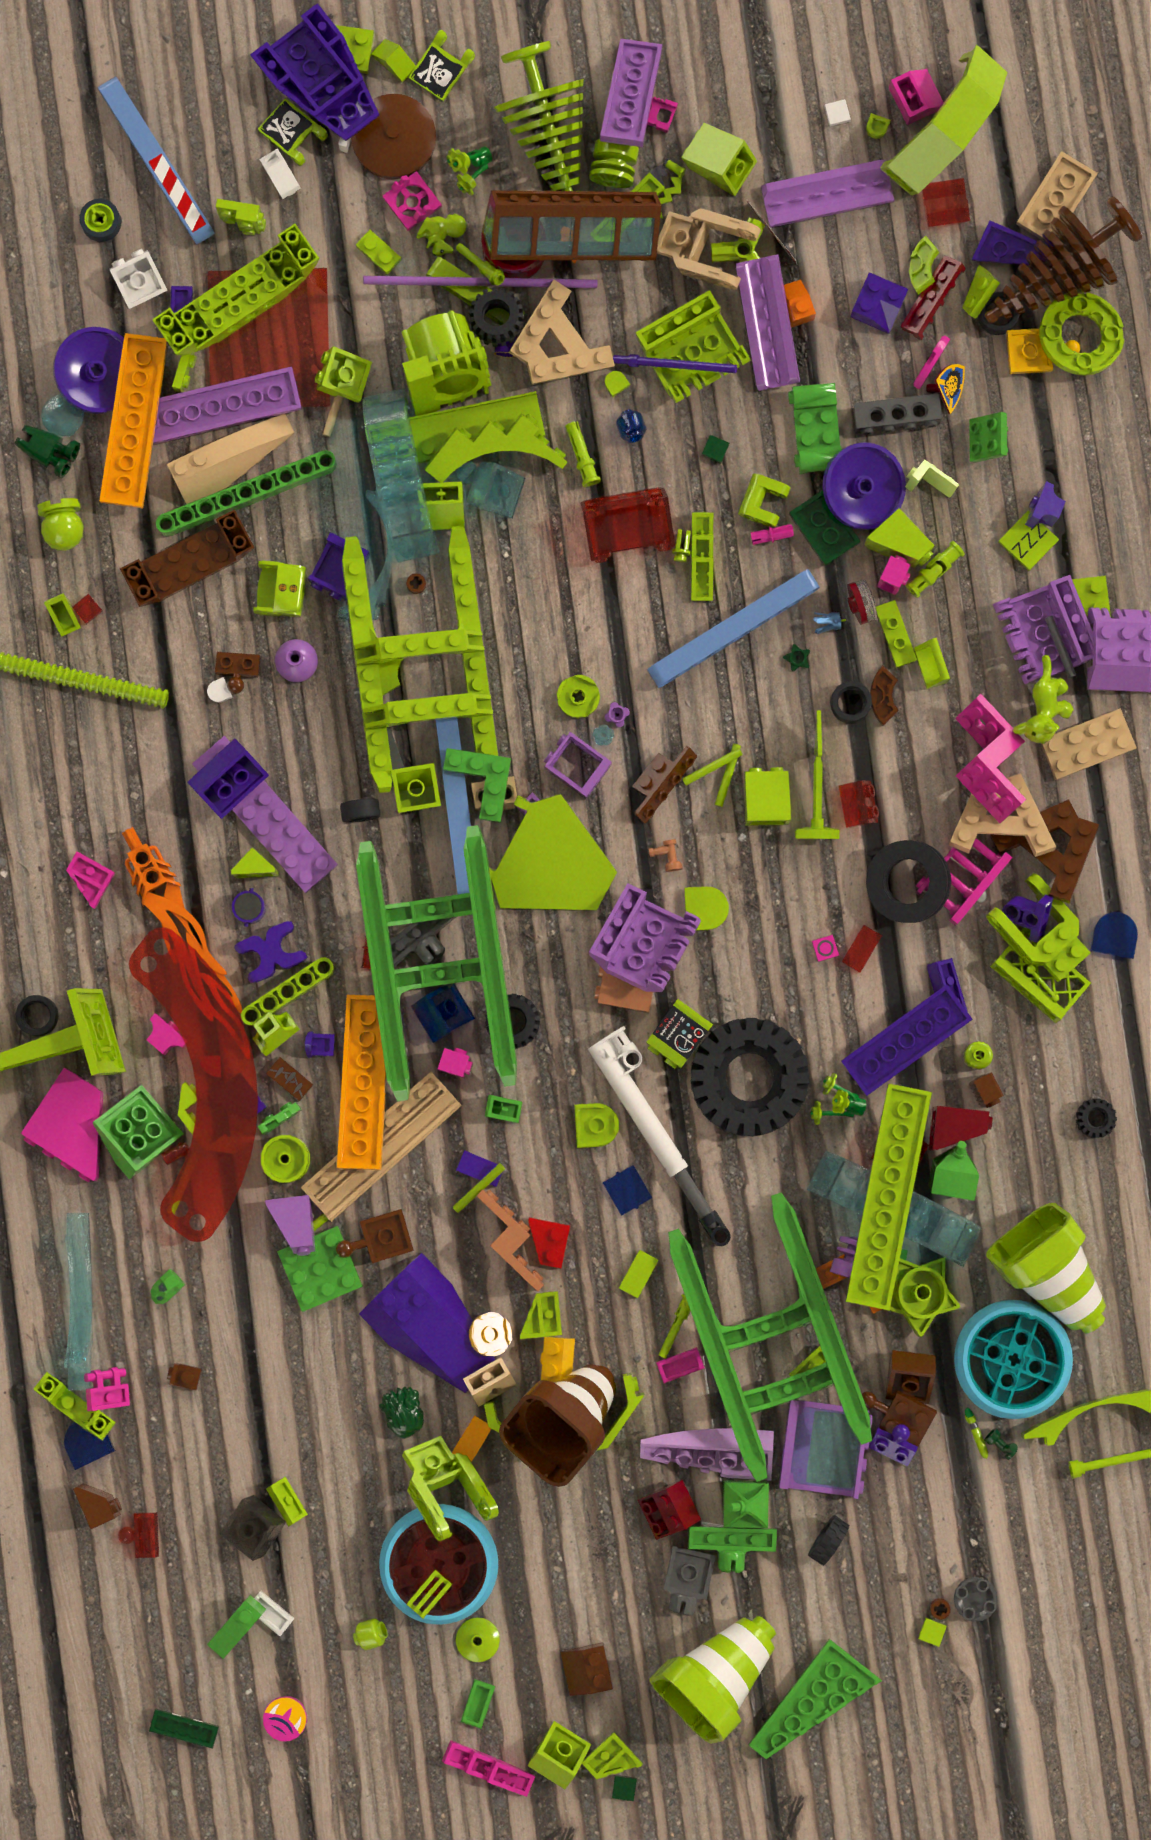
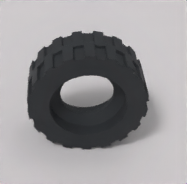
M836 1515L832 1516L816 1538L808 1556L824 1566L840 1546L850 1525Z

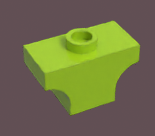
M269 1012L253 1025L257 1033L252 1039L260 1051L267 1056L300 1029L288 1012L280 1015H274Z

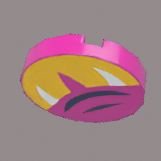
M283 1696L272 1700L266 1707L263 1715V1725L267 1733L273 1739L279 1741H291L299 1737L307 1723V1713L304 1705L298 1699L291 1696Z

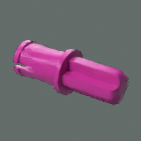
M791 524L774 528L769 526V529L750 532L753 545L770 541L774 543V540L794 536Z

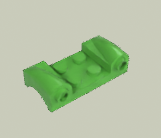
M835 383L793 386L792 390L788 391L789 404H793L797 454L794 455L795 467H799V474L824 471L832 457L841 450Z

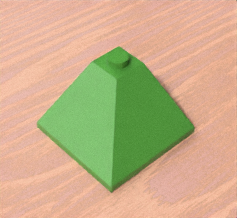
M142 1085L93 1122L114 1162L129 1180L183 1136V1132Z

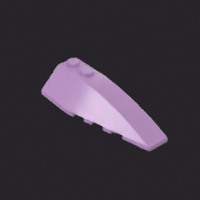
M730 1428L681 1431L641 1440L640 1458L665 1464L671 1461L677 1463L679 1467L687 1469L689 1466L701 1468L700 1472L708 1474L710 1471L719 1472L721 1477L754 1479L743 1461L734 1432ZM757 1430L766 1459L767 1478L764 1480H771L774 1431Z

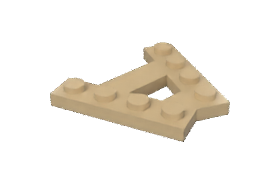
M556 280L551 282L509 351L510 354L527 364L531 385L613 368L615 366L610 345L589 349L563 313L561 308L572 291ZM548 329L561 345L566 355L548 358L539 344Z
M1021 773L1007 778L1026 798L1013 811L1015 816H1008L999 823L992 815H986L988 810L971 793L949 843V846L969 854L977 834L1025 836L1035 857L1054 851L1056 848Z

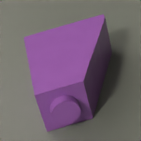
M309 1195L265 1200L269 1213L293 1254L305 1256L309 1255L310 1252H315L312 1203Z

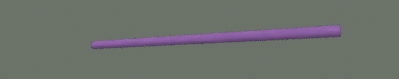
M363 276V284L549 287L553 280H556L566 288H597L598 284L597 280L505 278L503 283L497 286L490 284L488 278Z

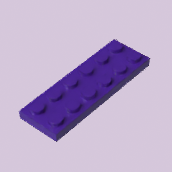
M946 984L841 1060V1062L865 1095L868 1096L973 1019Z

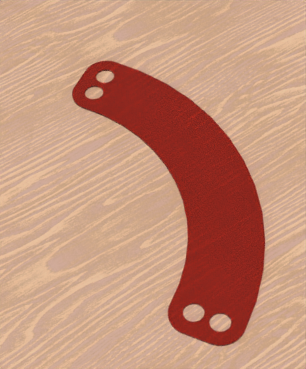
M160 927L151 930L134 950L129 960V969L132 976L147 988L165 1007L177 1025L192 1062L197 1097L196 1121L192 1142L186 1160L175 1182L161 1202L160 1212L163 1220L183 1237L193 1242H202L214 1234L228 1213L242 1185L251 1159L257 1127V1076L251 1045L243 1021L230 994L213 969L194 948L173 930ZM159 939H165L170 944V950L165 955H159L154 950V944ZM146 956L153 957L157 962V966L152 972H145L141 968V961ZM177 1201H184L188 1205V1212L183 1217H177L172 1212V1206ZM195 1214H200L205 1218L206 1223L201 1230H194L190 1227V1218Z

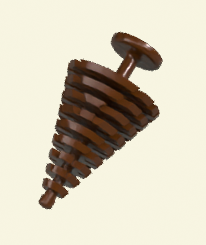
M1114 196L1107 200V207L1113 220L1093 235L1089 233L1074 213L1067 207L1062 206L1058 211L1060 220L1054 217L1050 223L1052 231L1050 232L1046 229L1042 234L1045 244L1038 240L1034 245L1038 257L1031 251L1026 256L1032 271L1023 262L1018 267V271L1026 285L1017 275L1013 274L1010 282L1016 292L1013 293L1006 285L1002 291L1006 300L1003 302L997 296L994 300L996 307L985 313L986 320L992 324L1001 316L1005 319L1011 318L1012 314L1009 311L1011 308L1018 315L1025 313V309L1020 303L1022 300L1032 311L1039 309L1032 293L1043 306H1048L1052 302L1047 292L1055 301L1061 302L1065 299L1061 290L1068 297L1073 298L1078 296L1076 288L1082 293H1087L1091 291L1090 285L1098 290L1104 288V282L1108 285L1116 284L1118 282L1116 274L1099 245L1120 230L1134 242L1142 239V234L1137 224L1121 202Z

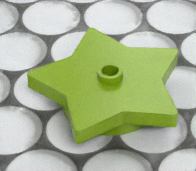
M901 1258L899 1260L890 1311L903 1315L916 1336L922 1337L936 1315L960 1308V1304L948 1290L945 1282V1258H939L920 1266ZM917 1290L921 1292L920 1297L917 1295Z

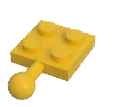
M1039 328L1007 330L1009 374L1053 371V362L1045 354L1040 342ZM1069 340L1065 343L1071 350L1077 353L1080 352V344L1077 341Z

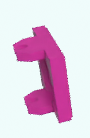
M417 171L409 177L407 175L402 176L399 182L395 181L391 186L392 189L382 196L407 231L442 207L440 201ZM417 186L420 187L422 191H420L418 194L410 193L406 187ZM401 192L405 197L404 204L397 207L396 198L398 193ZM427 196L428 205L423 206L422 209L420 207L421 200ZM409 197H416L418 199L416 207L411 208L406 204ZM407 210L416 212L412 217L403 214Z

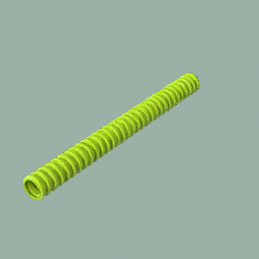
M4 652L0 653V671L3 670L5 673L10 671V674L16 673L18 676L23 674L24 677L29 676L31 679L36 677L37 680L43 679L44 682L49 680L50 683L56 682L58 685L62 683L63 686L69 685L71 688L75 686L76 689L82 688L84 691L88 689L89 692L95 691L97 694L101 692L102 695L108 694L110 697L112 695H115V698L120 696L123 700L125 698H128V701L133 699L136 703L141 701V704H145L146 702L149 706L154 704V707H158L159 705L162 709L166 707L169 692L166 689L164 691L161 688L156 690L153 686L151 688L148 685L143 687L140 683L138 685H135V682L130 684L127 680L125 682H122V679L117 681L114 677L109 679V676H105L104 678L100 674L96 676V673L91 675L87 671L83 673L82 670H79L78 672L74 668L70 670L69 667L64 668L61 665L59 667L56 664L51 666L48 662L46 664L43 661L38 663L35 659L33 661L30 658L25 660L22 656L18 658L17 655L12 657L9 653L7 655Z

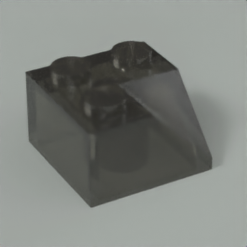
M252 1495L241 1500L220 1532V1535L250 1560L254 1561L265 1556L286 1524V1521L256 1496Z

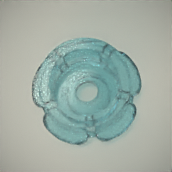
M600 725L599 728H595L593 731L594 741L600 746L611 744L614 737L613 729L608 728L607 725Z

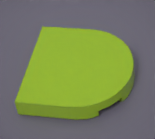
M707 886L684 888L685 912L687 911L701 920L695 931L712 930L723 924L728 916L729 904L726 896L720 890Z
M601 1103L574 1105L577 1148L602 1147L614 1140L619 1130V1120L613 1109Z

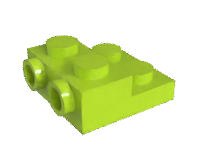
M217 199L216 209L219 218L223 222L228 224H235L237 222L239 231H242L245 235L253 236L255 233L261 234V232L265 231L266 219H264V213L261 212L259 205Z
M334 346L328 351H324L320 363L324 364L322 371L319 370L315 377V383L318 384L317 390L334 397L339 395L359 403L362 399L372 362Z

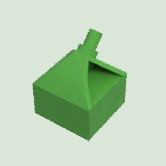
M959 1141L957 1146L933 1159L928 1182L932 1194L975 1201L979 1173L965 1149L966 1143L964 1141Z
M724 1480L723 1526L768 1528L769 1483L767 1481Z

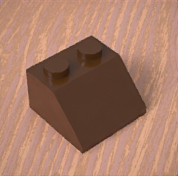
M892 1350L885 1399L893 1400L897 1391H900L923 1404H929L936 1375V1355Z
M84 1483L73 1488L90 1529L96 1528L121 1515V1504L118 1498H114L112 1494Z
M603 1642L560 1652L570 1696L613 1690Z

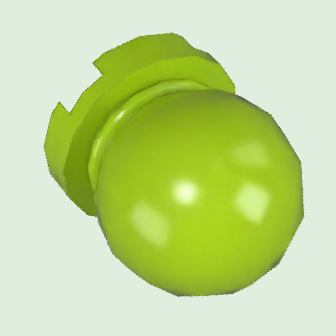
M62 498L61 503L51 504L49 500L37 505L38 515L45 517L41 525V534L45 542L52 549L67 551L79 544L83 538L84 525L81 518L76 514V512L81 510L78 499Z

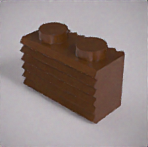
M992 1072L969 1082V1086H971L977 1098L976 1101L979 1102L978 1105H985L986 1108H990L1001 1102L999 1098L1004 1095Z

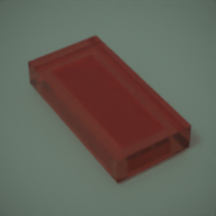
M863 925L843 958L842 963L861 973L882 935Z

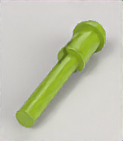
M462 243L456 246V250L478 267L480 273L489 279L490 284L498 286L503 283L505 276L502 270L496 269L488 261L484 262Z
M685 1294L681 1295L683 1298L675 1312L677 1316L658 1354L665 1359L684 1319L687 1320L691 1312Z

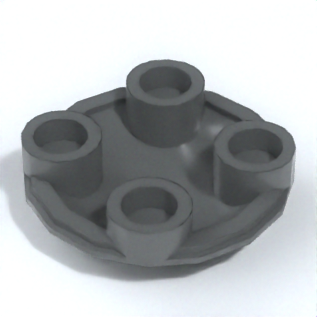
M979 1577L968 1578L962 1581L956 1588L954 1594L955 1608L966 1620L974 1622L983 1621L996 1611L998 1602L997 1592L986 1579Z

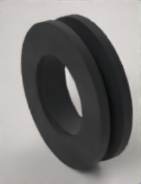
M902 840L885 846L874 856L867 871L866 888L873 906L883 916L896 922L917 923L933 917L945 905L951 890V874L946 860L935 848L919 841ZM908 859L916 860L922 864L928 872L930 881L928 891L924 897L912 904L901 903L895 899L888 885L889 874L893 867L899 862Z

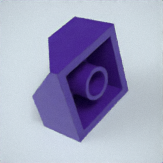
M869 272L850 317L889 334L908 289Z

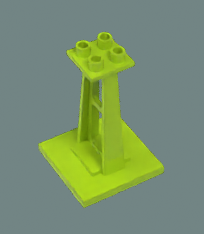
M74 988L67 990L76 1025L1 1052L0 1072L84 1049L91 1076L116 1075L126 1072L102 989Z

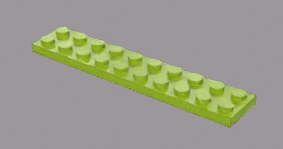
M889 1083L887 1085L845 1302L890 1311L932 1092Z

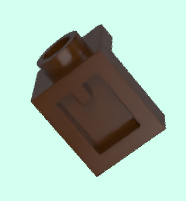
M174 1363L173 1367H169L167 1379L170 1380L169 1385L197 1390L202 1368Z

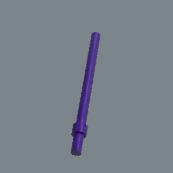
M638 354L613 356L614 363L628 364L629 367H639L640 365L724 373L737 372V365L648 358L640 357Z

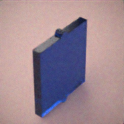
M634 1165L622 1172H616L615 1176L603 1182L621 1216L634 1208L638 1209L639 1205L652 1199Z

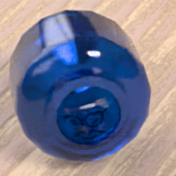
M628 409L623 411L616 420L617 429L623 440L635 443L644 437L647 427L640 412Z

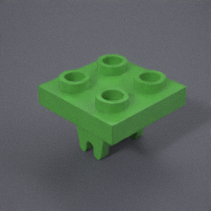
M998 412L969 419L970 462L976 463L1007 456V413Z

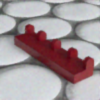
M944 255L932 275L935 282L921 292L901 324L902 330L913 334L918 340L923 339L922 333L928 324L933 323L932 317L939 306L943 307L945 303L944 298L949 290L954 289L956 286L955 281L959 274L964 273L966 270L962 262Z

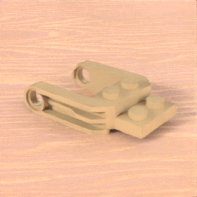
M701 208L692 212L689 217L669 211L658 237L657 254L673 258L676 267L682 275L737 290L741 281L739 276L735 277L722 272L719 268L698 262L708 239L709 230L714 229L751 241H757L761 229L752 223Z

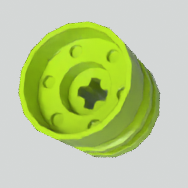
M600 139L596 140L593 157L596 161H593L591 164L592 170L590 171L589 179L599 185L612 188H629L633 186L635 169L631 166L637 164L639 148L631 145L602 142Z

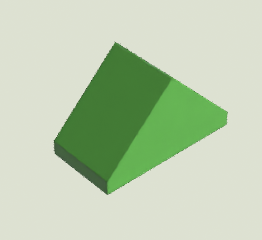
M488 1095L485 1117L519 1123L522 1101Z

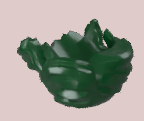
M411 1387L397 1388V1394L391 1390L390 1394L386 1393V1395L382 1396V1403L379 1404V1408L385 1415L387 1427L402 1439L413 1436L415 1432L421 1430L424 1424V1412L419 1407V1392Z

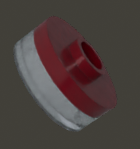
M862 579L847 584L848 604L859 624L863 625L877 620L875 601L866 580Z

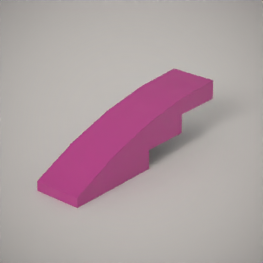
M450 1740L442 1759L443 1763L464 1770L467 1774L484 1779L490 1784L526 1797L535 1779V1775L452 1740Z

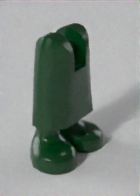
M24 425L22 431L32 437L30 442L28 443L17 437L14 444L47 468L51 464L55 468L54 473L57 477L61 479L65 477L71 469V463L56 457L53 452L59 453L74 462L80 450V443L73 440L64 445L62 444V437Z

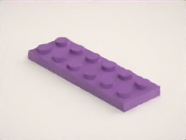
M620 39L600 141L643 147L662 53V44Z

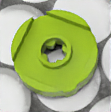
M585 675L569 677L558 688V706L569 717L577 719L587 718L599 705V689L595 682ZM583 692L584 700L575 702V698L572 696L573 693Z

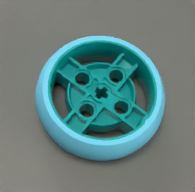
M1004 1300L982 1308L967 1321L957 1339L954 1364L956 1375L963 1391L976 1406L1000 1418L1022 1419L1045 1411L1060 1398L1070 1380L1073 1355L1066 1331L1051 1313L1027 1301ZM1017 1315L1013 1326L997 1330L988 1339L977 1336L981 1329L991 1321L1003 1316ZM1038 1323L1049 1333L1053 1340L1057 1356L1056 1364L1046 1361L1044 1346L1035 1335ZM1023 1332L1026 1335V1341L1019 1345L1015 1338L1018 1333ZM991 1346L998 1348V1354L994 1358H990L987 1353L988 1348ZM1016 1353V1358H1018L1019 1360L1017 1363L1011 1365V1361L1008 1360V1357L1010 1355L1013 1356V1354ZM970 1354L981 1358L982 1370L989 1382L993 1384L989 1395L979 1387L974 1379L970 1365ZM1032 1361L1039 1363L1040 1367L1036 1373H1031L1029 1370V1365ZM1005 1374H1009L1012 1378L1008 1386L1001 1384V1378ZM1039 1380L1050 1383L1037 1397L1023 1403H1011L1014 1392L1025 1391L1034 1386Z

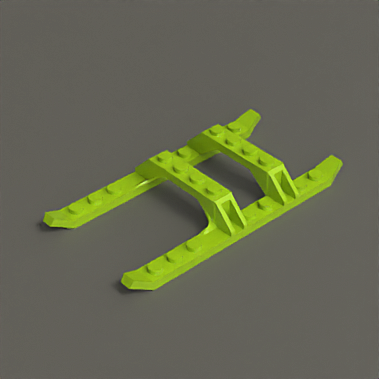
M463 526L451 527L447 550L458 629L377 638L373 627L365 562L359 539L356 536L345 537L342 569L369 770L379 793L390 792L392 787V763L387 727L446 718H470L475 753L498 756L471 552ZM462 654L467 693L392 701L383 704L378 663L427 655Z

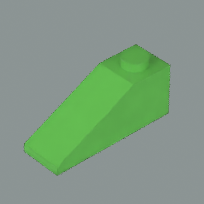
M249 1595L207 1645L224 1659L262 1616L266 1608Z

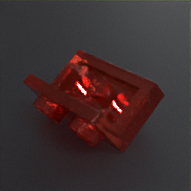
M860 780L839 785L846 828L878 823L879 811L875 805V789L871 781Z

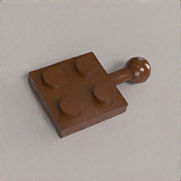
M402 1209L360 1221L364 1239L354 1242L342 1240L336 1246L337 1254L343 1258L349 1257L355 1250L367 1247L371 1263L414 1251Z
M866 1391L862 1393L867 1409L875 1408L885 1414L878 1428L892 1434L893 1428L896 1425H906L910 1430V1436L906 1441L919 1447L937 1414V1410L900 1391H897L889 1406L878 1401L872 1392Z

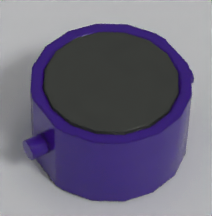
M249 888V891L238 893L234 898L232 911L234 916L244 923V927H248L249 924H255L264 917L266 905L263 898L254 892V888Z

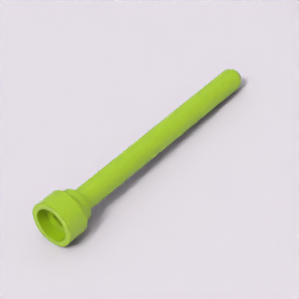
M1151 1449L1085 1463L1078 1460L1069 1461L1070 1475L1072 1479L1079 1478L1086 1471L1151 1458Z

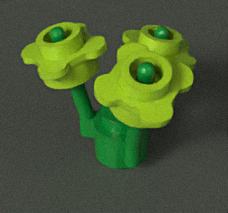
M483 146L478 150L475 149L465 153L459 149L454 150L451 148L446 156L447 163L452 167L453 171H460L464 174L463 176L460 174L456 176L458 188L463 193H468L472 196L474 194L473 189L477 186L474 179L483 171L489 169L488 163L493 160L490 150ZM470 161L473 166L479 167L472 176L467 174Z

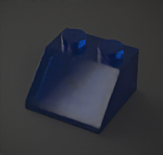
M454 983L447 984L425 995L411 1005L432 1043L448 1036L475 1019Z

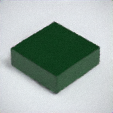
M710 435L701 456L721 464L730 443Z
M615 1775L612 1798L634 1801L637 1778Z

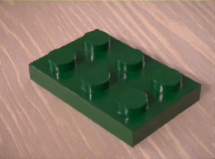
M823 490L789 512L790 517L824 566H827L861 542L851 527L840 522L831 513L826 504Z

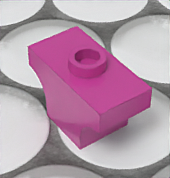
M156 1013L149 1019L152 1022L153 1031L146 1040L162 1054L166 1055L171 1048L176 1046L185 1049L190 1043L178 1032L180 1028L171 1020L167 1023Z

